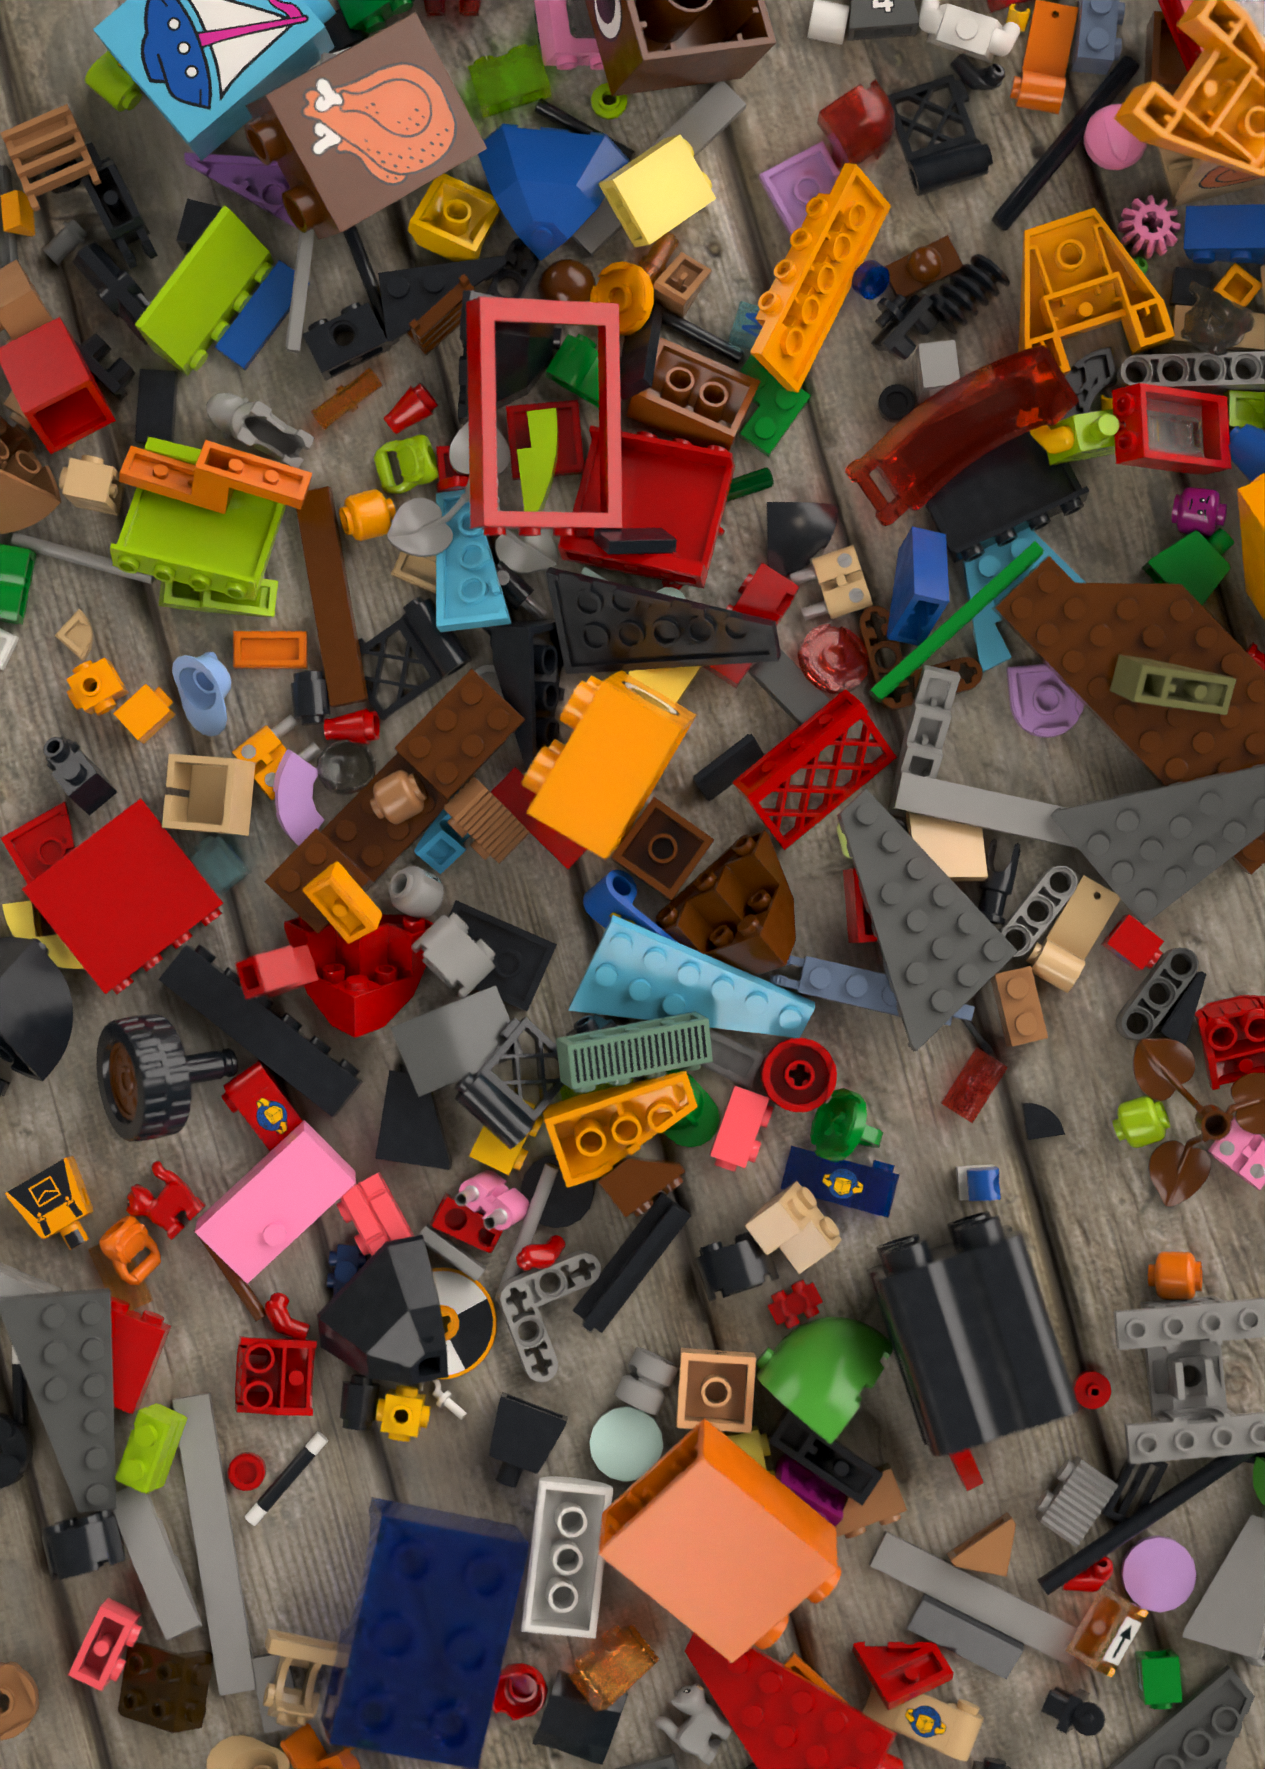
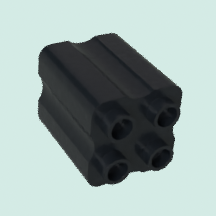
M990 1211L973 1214L948 1223L947 1227L952 1242L929 1249L926 1239L920 1240L919 1234L901 1237L876 1247L881 1264L867 1270L924 1445H928L933 1457H941L964 1451L1015 1432L1035 1428L1068 1417L1080 1410L1023 1234L1018 1230L1013 1231L1012 1227L1008 1225L1002 1226L999 1216L991 1217Z

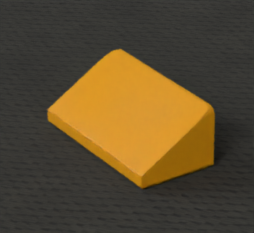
M338 861L331 864L303 888L302 891L348 944L378 928L382 912Z

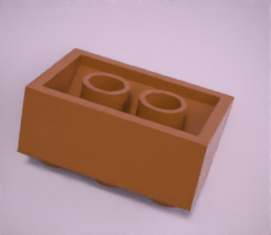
M660 337L652 387L631 397L626 416L675 438L688 440L694 446L707 448L709 445H717L730 452L760 381Z

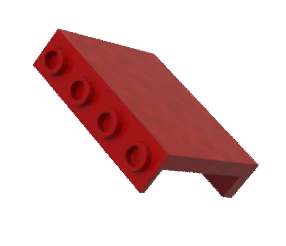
M590 425L589 432L592 440L572 512L601 513L599 427ZM621 430L622 528H663L677 539L676 552L609 555L593 542L594 537H587V530H575V536L560 537L558 550L562 560L704 589L735 470L733 453L717 445H709L707 448L694 446L690 441L681 438H673L672 441L658 439L656 435L645 431H638L636 434Z
M141 798L22 888L23 892L104 994L113 990L116 995L134 982L130 975L142 967L147 972L164 958L160 955V952L171 944L176 950L193 937L189 931L200 921L206 927L219 917L222 912L218 907L224 903L167 830L162 828L160 821Z

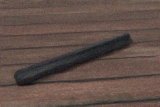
M1128 55L1123 56L993 215L992 222L1003 231L1010 228L1082 140L1089 119L1099 109L1110 105L1139 69L1137 61Z

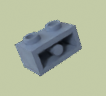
M1078 0L1077 7L1079 9L1075 24L1071 71L1107 75L1113 61H1119L1122 38H1116L1117 25H1122L1125 3L1119 2V0Z

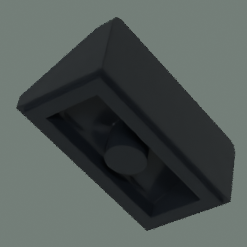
M747 734L695 774L692 782L705 799L711 801L730 787L736 778L761 759L764 753L754 736Z

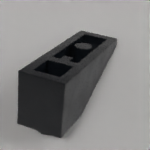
M788 1408L785 1409L767 1436L770 1444L862 1506L883 1476V1473L836 1439L830 1444Z

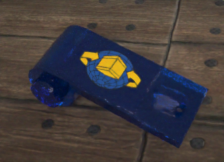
M791 1146L780 1188L786 1189L798 1181L802 1187L809 1189L817 1199L889 1218L900 1174L894 1173L895 1165L873 1160L871 1167L847 1160L831 1162L816 1156L814 1151Z

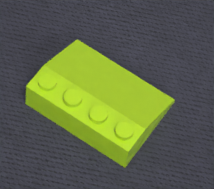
M224 205L135 323V326L155 353L188 376L193 369L195 371L199 370L208 358L206 351L214 341L219 342L230 327L228 323L236 311L238 313L242 311L252 297L251 291L258 282L262 284L274 268L272 266L274 260L270 251Z

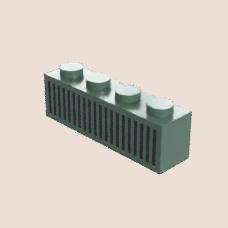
M697 1012L556 1038L560 1080L571 1089H574L575 1092L593 1091L596 1089L597 1084L607 1082L610 1085H624L630 1083L631 1078L643 1075L645 1078H658L665 1076L666 1071L678 1068L679 1071H695L701 1068V1064L713 1062L709 1020Z

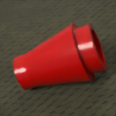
M419 383L415 387L410 386L383 419L397 435L402 430L433 415V410L439 405L426 387Z
M365 708L338 717L326 718L324 720L326 740L370 745L371 741H377L380 737L378 714L376 711L369 712Z

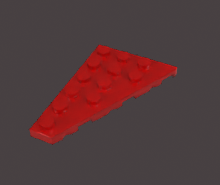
M693 1633L684 1650L758 1769H879L897 1735L887 1727L753 1646L735 1662L731 1663L696 1633Z

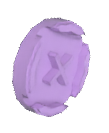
M1159 1535L1145 1537L1136 1542V1545L1131 1547L1123 1557L1120 1571L1123 1587L1131 1599L1144 1609L1155 1612L1174 1610L1186 1602L1194 1590L1197 1576L1194 1560L1186 1548L1172 1538Z

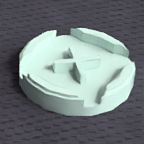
M629 1405L613 1408L602 1414L594 1424L589 1440L591 1457L598 1469L608 1477L624 1482L638 1480L660 1460L663 1450L662 1433L654 1417L645 1411Z

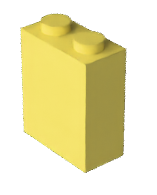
M681 134L664 138L598 183L634 248L650 245L716 199L711 190L712 184L710 179L700 170L694 159L693 148L688 141L682 138Z

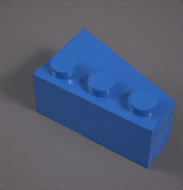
M1265 204L1186 206L1184 251L1188 259H1193V262L1199 264L1222 261L1265 265Z

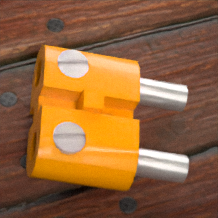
M291 715L273 729H270L267 725L263 726L231 752L235 759L256 762L254 781L271 801L275 799V792L273 791L275 774L283 755L287 751L282 745L280 738L298 725ZM313 742L301 751L298 756L309 762L321 750Z

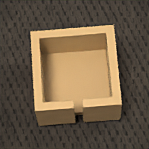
M169 754L166 787L188 790L190 794L189 798L165 794L162 828L249 836L256 762L235 758Z

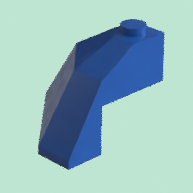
M503 123L483 139L487 149L480 152L478 156L493 197L516 235L540 261L565 243L598 209L605 198L598 183L629 163V159L606 133L591 132L590 135L568 133L569 130L540 127V130L518 128V125Z

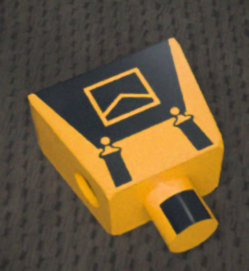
M73 1156L62 1159L5 1193L9 1201L43 1240L59 1232L69 1250L89 1240L79 1220L91 1214L94 1210L77 1162Z

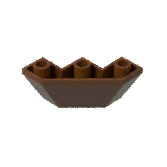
M763 830L753 835H743L737 839L731 847L680 892L672 902L668 903L658 912L655 924L678 943L752 975H760L786 966L796 942L794 898L768 833Z

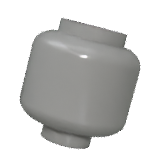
M408 866L392 877L389 884L390 901L393 907L417 919H426L433 915L442 905L444 895L443 884L437 876L417 866Z

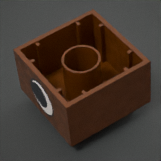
M585 0L611 96L742 79L776 44L764 0Z

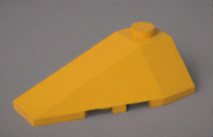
M682 1071L574 1096L548 1105L542 1113L565 1184L569 1188L604 1176L620 1160L629 1154L632 1155L641 1149L642 1144L656 1134L663 1133L698 1106L687 1072Z

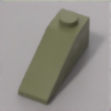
M1119 654L1110 691L1133 702L1227 715L1236 679L1153 659Z

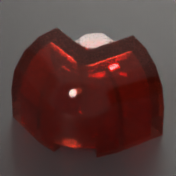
M876 79L870 83V88L864 89L859 84L819 111L817 124L834 146L831 157L837 167L840 169L845 163L859 165L872 155L878 160L888 149L895 129V112L888 96Z

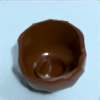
M561 259L551 263L541 274L538 291L541 300L590 302V293L593 286H596V281L591 270L581 262L573 259Z

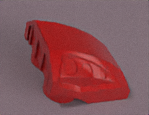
M1240 995L1207 1003L1196 1011L1195 1018L1198 1023L1207 1076L1212 1090L1220 1089L1219 1085L1235 1082L1240 1077L1249 1073H1265V996Z
M239 1336L236 1361L235 1411L237 1413L313 1416V1377L317 1341Z

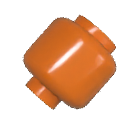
M1163 1251L1157 1255L1155 1264L1148 1265V1286L1155 1287L1158 1297L1163 1300H1191L1194 1298L1196 1291H1202V1262L1196 1261L1194 1255L1190 1252Z

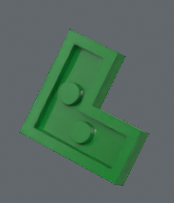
M751 354L739 372L760 381L752 401L759 407L742 429L739 437L769 457L810 400L811 395L801 388L798 393L787 391Z

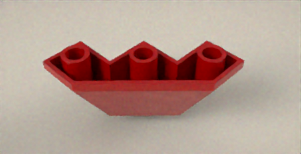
M382 914L376 930L350 944L345 941L331 923L318 934L300 916L285 921L284 930L290 946L296 948L308 945L310 954L315 961L318 980L304 985L309 997L333 1027L357 1038L385 1027L414 996L427 965L422 961L425 958L422 955L424 951L420 949L415 953L411 945L434 923L425 918L417 919L409 915Z

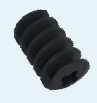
M974 254L970 259L971 265L964 264L960 268V274H953L950 277V285L947 283L942 284L939 287V294L933 293L929 296L933 301L930 308L939 319L940 324L953 334H957L953 324L955 321L963 326L968 324L964 312L967 311L973 316L978 315L979 312L974 304L976 301L983 306L989 304L985 295L987 291L996 297L1000 294L996 286L997 282L1006 287L1010 285V281L1003 270L983 255Z

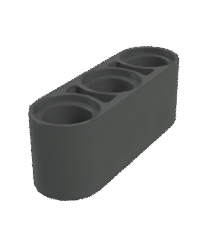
M780 649L781 656L778 661L755 663L748 672L773 700L801 726L831 700Z
M1174 948L1166 951L1159 958L1118 1013L1115 1026L1122 1037L1131 1040H1141L1147 1038L1154 1031L1198 970L1199 961L1192 950L1188 948ZM1176 954L1183 956L1187 962V968L1181 975L1174 973L1171 968V960ZM1155 983L1161 985L1165 991V998L1160 1004L1153 1003L1149 998V989ZM1132 1013L1139 1014L1143 1020V1027L1136 1034L1130 1032L1126 1025L1127 1019Z

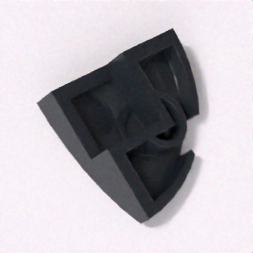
M767 502V566L785 577L810 565V559L821 548L825 549L830 542L837 524L839 505L812 502Z

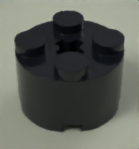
M750 1232L735 1236V1244L723 1247L721 1241L700 1248L701 1256L695 1258L709 1302L716 1300L715 1293L721 1291L723 1298L761 1286L765 1282L764 1276L767 1275L770 1276L771 1282L779 1279L772 1254L766 1255Z
M111 1509L95 1511L79 1519L77 1517L55 1522L54 1525L42 1528L43 1535L41 1537L52 1580L82 1575L99 1570V1567L104 1566L103 1563L109 1562L111 1566L126 1559L116 1517L112 1514Z

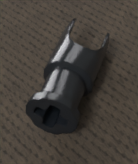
M992 839L986 857L988 877L985 881H980L979 885L982 893L978 909L992 924L1004 925L1006 919L1003 918V912L1007 896L1012 894L1020 856V844H1015L1011 861L1005 870L995 872L994 858L997 840Z

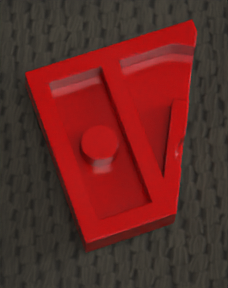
M865 1642L853 1644L852 1652L887 1710L893 1709L953 1680L954 1672L934 1642H916L915 1644L888 1642L887 1646H865Z

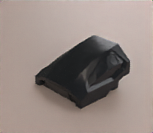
M558 1669L551 1695L549 1696L546 1709L532 1744H540L558 1749L592 1763L603 1765L628 1692L595 1679L574 1675Z

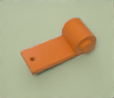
M1042 0L1035 1L1020 77L1014 76L1010 91V98L1016 99V107L1059 114L1066 86L1065 74L1078 7Z

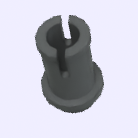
M74 219L69 223L64 221L63 225L65 227L45 247L41 248L58 266L80 243L84 245L86 243L84 239L89 235Z

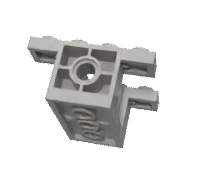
M1215 1296L1194 1297L1191 1300L1140 1302L1141 1309L1113 1311L1117 1349L1145 1348L1152 1422L1124 1424L1127 1458L1130 1464L1265 1452V1411L1236 1414L1227 1408L1221 1350L1223 1341L1265 1337V1298L1224 1301ZM1192 1365L1195 1369V1376L1191 1382L1184 1384L1183 1367Z

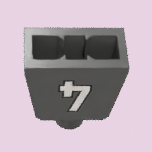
M850 0L847 41L916 36L919 17L914 0Z

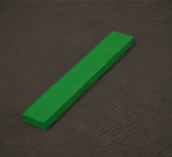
M1034 541L871 688L868 694L876 702L880 703L1043 555L1044 550Z

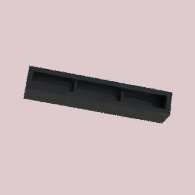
M200 944L196 948L191 945H185L158 980L331 1117L337 1116L363 1083L357 1077L360 1070L345 1058L338 1062L328 1053L332 1048L316 1035L311 1040L299 1031L303 1025L291 1015L285 1012L281 1017L271 1009L274 1002L266 995L246 999L238 973L230 967H227L225 971L220 969L213 963L217 957Z

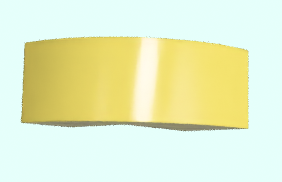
M31 901L2 904L6 922L14 937L35 938L41 941L48 948V956L57 967L84 970V967L58 934L43 936L40 912Z

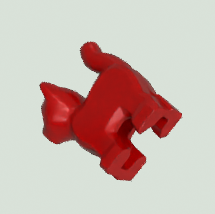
M156 1161L151 1166L152 1172L158 1179L164 1181L166 1186L157 1198L153 1196L150 1190L140 1184L131 1186V1191L127 1195L128 1206L126 1211L133 1217H148L155 1225L163 1228L167 1232V1236L173 1240L185 1228L177 1218V1215L181 1211H185L187 1219L191 1221L206 1207V1204L199 1197H195L186 1182L174 1172L165 1169L160 1161Z

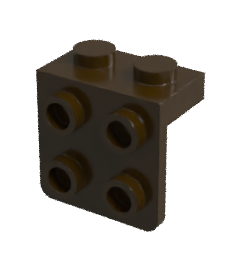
M136 1641L133 1648L128 1646L118 1704L119 1714L170 1733L202 1728L206 1714L209 1681L212 1676L213 1653L199 1650L178 1654L140 1641Z

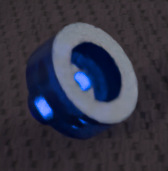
M875 260L865 261L856 269L852 278V287L855 292L865 299H875L887 288L890 280L889 271Z

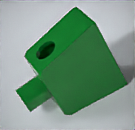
M1221 528L1207 540L1200 532L1195 530L1153 557L1142 569L1156 584H1182L1203 605L1231 568L1222 555L1234 545V541Z

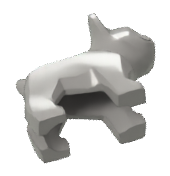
M217 393L208 400L207 415L213 424L223 431L222 437L227 440L230 436H233L242 444L260 450L289 466L300 467L304 459L299 457V452L301 449L309 450L315 439L304 430H296L285 424L272 414L270 407L260 401L248 402L249 399L247 397L240 398L230 393Z

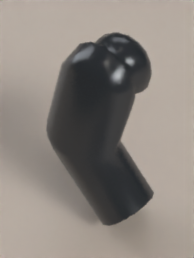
M964 53L960 54L950 64L964 83L973 90H994L1002 84V80L1005 78V70L1001 65L993 63L987 68H976Z

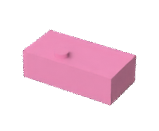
M304 1120L197 1219L195 1233L248 1284L356 1183V1171Z

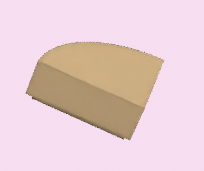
M78 609L54 636L84 661L92 648L93 630L88 617L82 610Z

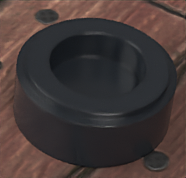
M899 384L890 385L885 388L878 400L879 413L885 420L892 423H900L907 420L915 407V398L911 390Z

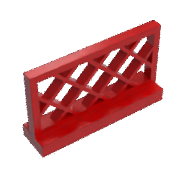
M846 689L732 782L784 850L897 758L868 716V711L863 703ZM861 720L863 727L860 738H846L848 729ZM828 745H835L832 762L818 761L822 750ZM844 745L858 746L855 762H841ZM867 746L879 747L883 754L872 763H864ZM801 768L807 769L803 785H789L791 776ZM816 769H830L826 786L813 785ZM839 770H852L851 779L844 786H835ZM771 792H779L775 808H762L759 802ZM788 792L801 793L798 809L784 808ZM811 793H824L823 802L819 807L807 809ZM782 816L796 817L794 827L785 835H782L779 831Z

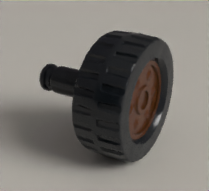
M158 1014L132 1016L111 1021L103 1028L100 1034L96 1058L99 1091L106 1115L116 1133L122 1139L129 1142L154 1140L177 1134L185 1126L190 1113L191 1084L218 1080L224 1076L234 1077L238 1071L236 1054L230 1048H226L221 1052L215 1050L186 1055L180 1037L173 1025L165 1017Z

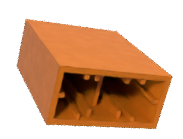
M705 1418L602 1512L598 1554L731 1663L735 1662L753 1645H756L761 1650L772 1646L786 1629L789 1613L806 1598L814 1604L824 1600L833 1591L841 1576V1567L837 1564L836 1527Z

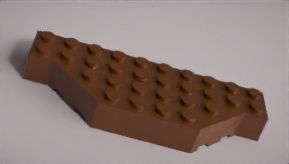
M1047 556L992 608L1163 787L1177 782H1188L1200 777L1223 772L1229 773L1265 764V671L1182 584L1076 583L1050 556ZM1119 654L1153 659L1235 678L1236 682L1227 715L1133 702L1110 691ZM1265 832L1231 857L1248 874L1252 875L1265 863Z

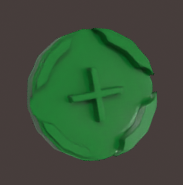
M845 1088L834 1090L829 1102L823 1103L818 1107L810 1132L811 1144L816 1145V1150H814L816 1156L831 1162H838L849 1156L857 1145L871 1148L880 1147L883 1132L866 1124V1102L860 1094Z

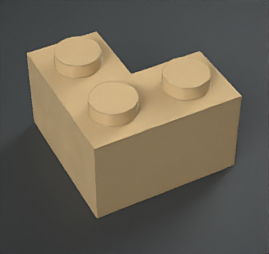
M798 1181L766 1202L745 1224L747 1230L766 1255L780 1248L799 1274L832 1252L842 1240L836 1224L829 1217H824L816 1206L817 1202L814 1195L809 1189L802 1187Z

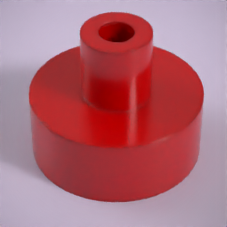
M1083 1371L1073 1381L1072 1388L1076 1400L1085 1408H1100L1110 1399L1111 1385L1108 1379L1097 1371Z

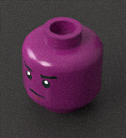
M1186 487L1181 495H1175L1171 523L1177 524L1178 530L1183 534H1190L1197 530L1202 536L1210 537L1215 533L1217 525L1224 526L1227 504L1220 503V494L1216 490Z

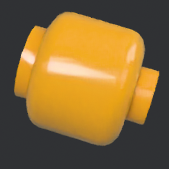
M377 489L346 497L344 506L339 508L340 520L345 534L352 535L357 541H364L388 534L391 520H393L396 513L392 500L390 498L385 499L383 494Z

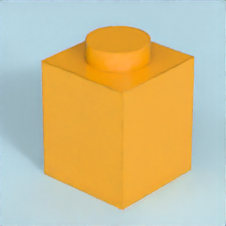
M147 684L142 686L113 713L132 735L143 744L176 715L169 707L174 701L160 686L153 690Z

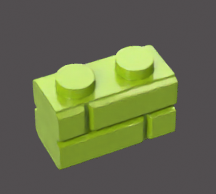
M157 1403L138 1410L134 1422L135 1429L131 1430L115 1479L146 1494L154 1491V1489L163 1487L188 1418Z

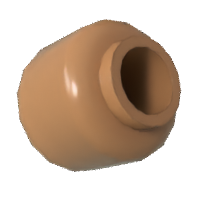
M398 770L374 784V798L370 799V804L379 819L385 817L393 824H400L419 814L424 809V800L428 798L421 779L416 773L409 774L405 770Z

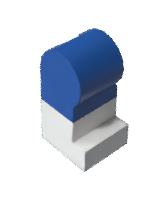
M993 1164L956 1166L958 1200L989 1201L1001 1199L998 1167Z

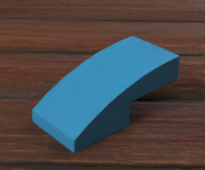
M444 809L427 829L414 850L417 856L439 874L444 872L466 851L463 842L470 837L467 833L462 838L447 823L452 817Z

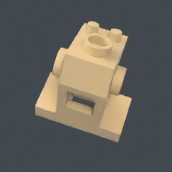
M268 1629L265 1639L267 1653L280 1656L274 1684L268 1683L266 1686L263 1706L268 1707L267 1716L277 1717L276 1724L288 1727L305 1726L306 1721L312 1719L318 1709L320 1693L313 1691L320 1667L324 1664L341 1668L344 1651L338 1642ZM289 1666L307 1669L302 1689L284 1686Z

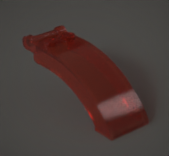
M1043 345L1032 347L989 363L956 380L928 398L892 427L864 456L852 461L846 467L845 473L852 482H857L876 510L875 517L880 524L888 526L893 524L908 509L916 511L922 508L945 484L981 456L1028 431L1049 424H1057L1080 400L1048 347ZM875 468L895 495V498L889 503L869 475Z

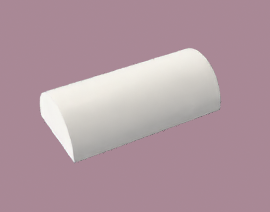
M550 1476L539 1478L521 1632L596 1638L605 1559L598 1554L602 1512L612 1504V1486L593 1480Z

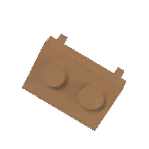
M68 104L0 133L34 212L41 209L36 198L37 196L90 174L94 185L102 183L84 141L86 140ZM80 156L83 157L84 161H81L77 164L60 170L31 184L29 182V178H32L36 175L53 169L59 165H62Z

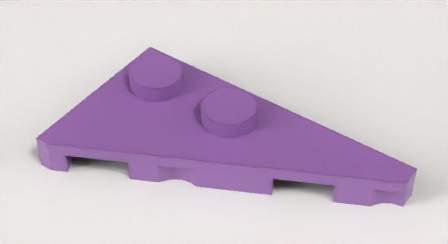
M185 153L184 160L186 165L298 229L290 219L282 201V193L291 187L276 161L265 165L258 157L209 154L201 161L195 153Z

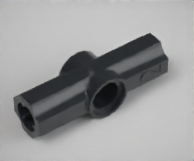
M96 242L84 246L72 261L73 264L97 290L96 294L117 318L120 316L137 338L145 345L148 344L135 326V323L150 305L149 301L144 297L145 293L124 269L120 270L112 258Z

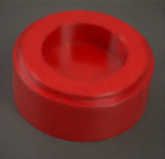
M243 1452L237 1455L228 1467V1478L231 1484L242 1491L256 1489L266 1476L264 1460L253 1452Z

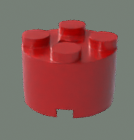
M790 1038L776 1044L765 1056L761 1067V1082L767 1096L779 1107L792 1112H809L821 1106L832 1095L837 1082V1069L832 1056L820 1043L807 1038ZM797 1064L803 1065L802 1070L808 1073L807 1080H801L800 1085H794V1079L789 1077V1071L796 1070Z

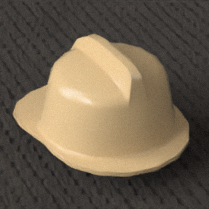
M238 1735L230 1736L220 1741L211 1749L207 1758V1769H290V1761L286 1754L278 1748L252 1737Z

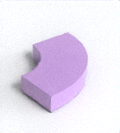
M287 749L277 768L273 785L277 810L276 816L286 835L299 846L316 828L319 829L325 821L316 811L312 798L313 784L319 770Z

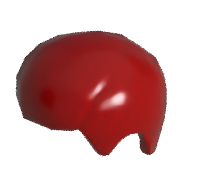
M526 1663L508 1664L494 1676L488 1699L495 1714L503 1712L512 1721H516L524 1717L534 1716L544 1707L548 1687L543 1675L535 1667Z

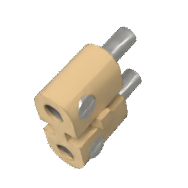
M854 545L813 558L812 567L790 574L792 582L797 585L818 579L822 589L824 601L801 608L805 621L829 613L831 619L873 606Z

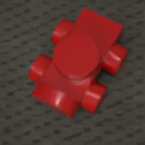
M801 1279L790 1285L793 1292L786 1295L784 1289L771 1295L773 1302L767 1306L777 1326L784 1323L786 1328L789 1329L800 1323L797 1315L804 1312L806 1318L809 1319L820 1313L817 1305L823 1303V1300L813 1282L806 1285L804 1279Z

